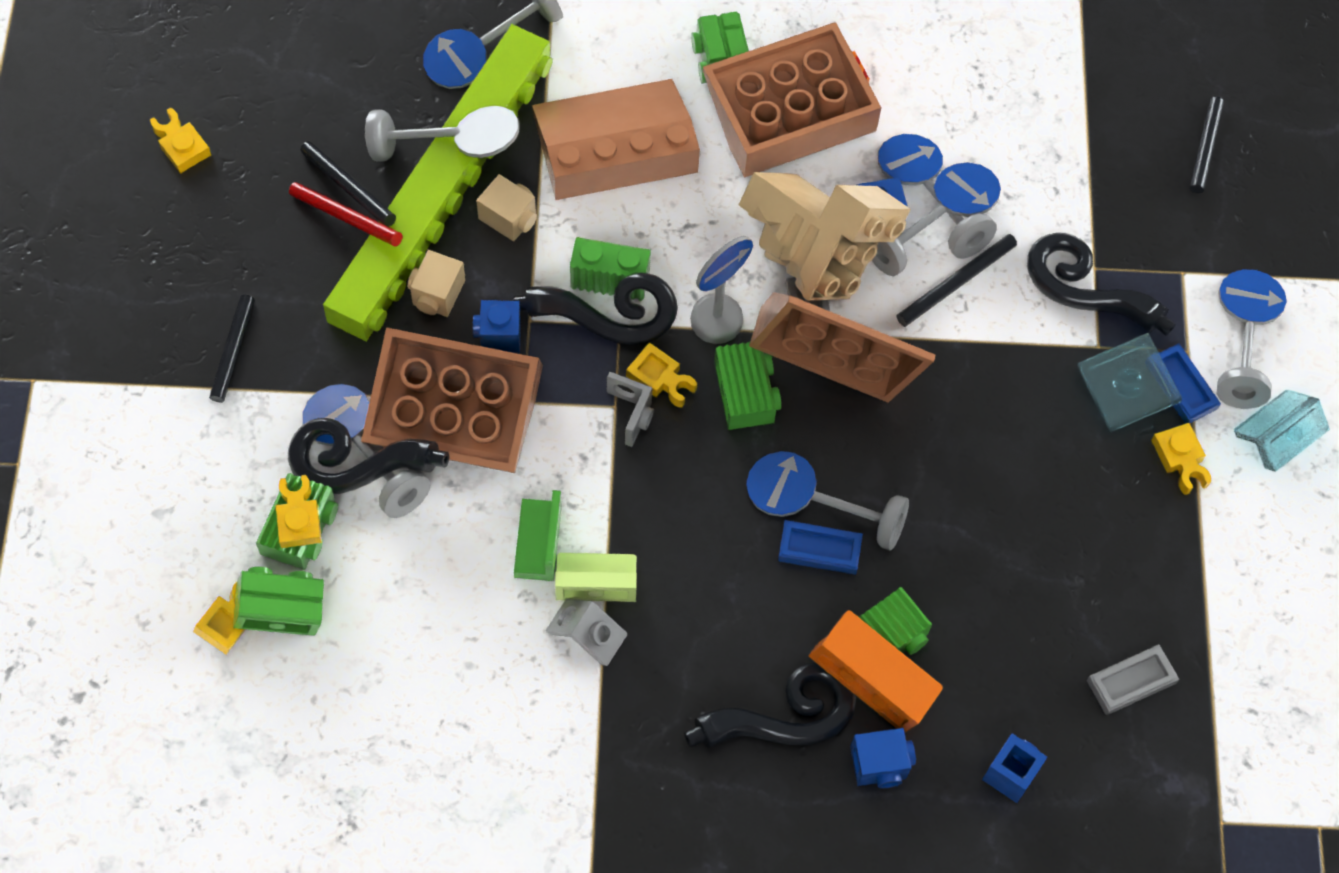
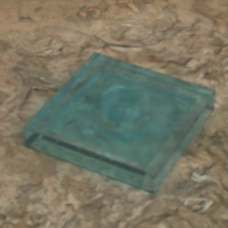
M1149 333L1078 363V369L1110 432L1182 402V396Z

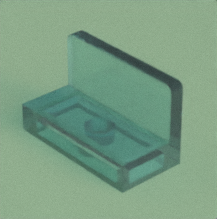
M1285 390L1236 427L1234 432L1237 438L1255 443L1264 468L1276 472L1328 432L1330 428L1319 398L1292 390Z

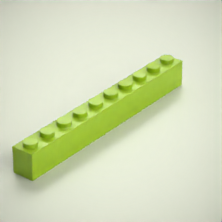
M511 24L442 128L457 127L459 122L468 114L489 106L505 107L513 111L517 117V112L522 104H528L532 99L535 84L539 78H545L551 69L553 58L550 57V41ZM455 136L435 137L388 207L396 215V221L390 228L402 233V242L394 247L369 235L323 304L327 323L366 342L373 331L377 332L381 329L386 320L388 308L393 301L397 302L402 297L406 288V281L415 267L420 268L426 255V250L431 243L435 244L438 242L444 231L445 221L450 214L455 215L458 212L463 201L464 192L468 186L473 187L477 183L482 165L487 158L492 159L494 155L483 158L469 157L460 152L454 141Z

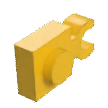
M169 108L167 113L171 121L168 124L161 125L154 117L150 119L154 133L161 138L158 140L160 148L181 174L211 156L209 146L189 122L181 127L177 112Z
M651 343L643 349L626 369L627 378L652 387V395L655 397L662 390L666 391L671 403L677 407L682 408L685 405V397L677 392L678 389L686 388L692 393L697 391V382L694 378L688 375H677L680 370V363Z
M1190 423L1154 434L1151 441L1166 472L1170 473L1178 470L1180 474L1178 486L1183 494L1187 495L1193 489V485L1189 480L1191 477L1198 479L1203 489L1209 486L1211 475L1205 467L1198 464L1204 460L1206 455Z
M306 475L301 476L302 486L297 491L288 490L286 479L280 478L279 490L282 498L287 502V504L276 505L281 548L322 543L317 501H306L311 495V485Z
M237 582L233 585L230 592V601L228 602L218 596L193 630L195 634L226 655L246 630L233 628Z

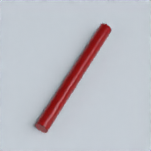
M298 182L292 183L289 187V194L394 247L402 242V233Z

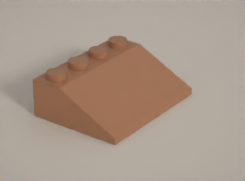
M836 22L703 67V74L726 140L744 178L753 175L754 172H762L877 131L882 107Z
M673 79L532 105L555 200L698 173L699 144L691 117Z
M775 292L761 306L749 347L888 403L934 362L936 356L933 353L794 296Z
M386 327L361 442L386 447L391 443L406 439L435 441L440 451L449 453V460L515 473L534 409L543 364L537 357Z

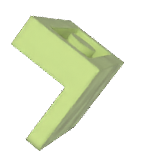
M559 553L557 555V571L555 573L556 600L636 602V555Z

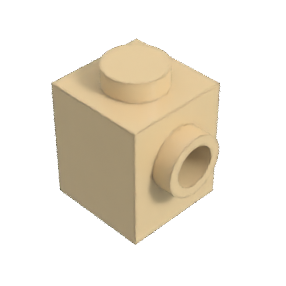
M500 174L476 200L478 219L512 241H515L522 232H528L537 219L535 196L526 186L514 184Z
M428 250L420 268L415 267L408 280L407 287L411 290L413 305L426 314L435 315L437 313L448 317L465 282L464 263Z

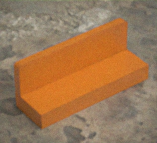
M850 610L841 616L830 633L808 655V657L896 729L904 728V733L920 723L943 689L939 682Z

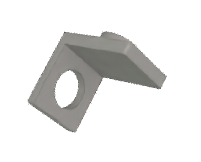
M609 372L607 376V393L636 404L625 429V445L633 447L640 429L646 431L653 417L654 409L650 408L652 404V387ZM618 385L628 387L634 393L624 391Z
M566 599L546 629L549 635L571 637L595 660L605 666H608L627 636V632L593 601ZM576 610L572 619L561 626L564 618L571 611Z

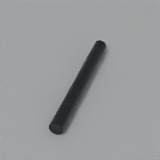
M307 141L303 143L300 149L301 153L378 221L388 227L395 223L396 215L312 142Z
M1007 234L896 315L898 322L903 327H906L1015 248L1017 246L1015 237Z

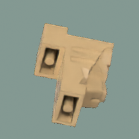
M763 172L753 173L738 204L748 212L749 216L765 223L759 240V246L765 250V257L784 265L786 272L797 278L795 285L808 301L850 299L861 284L860 278L867 264L875 257L878 243L894 242L904 231L906 226L905 220L911 210L878 186L836 185L829 197L797 174Z

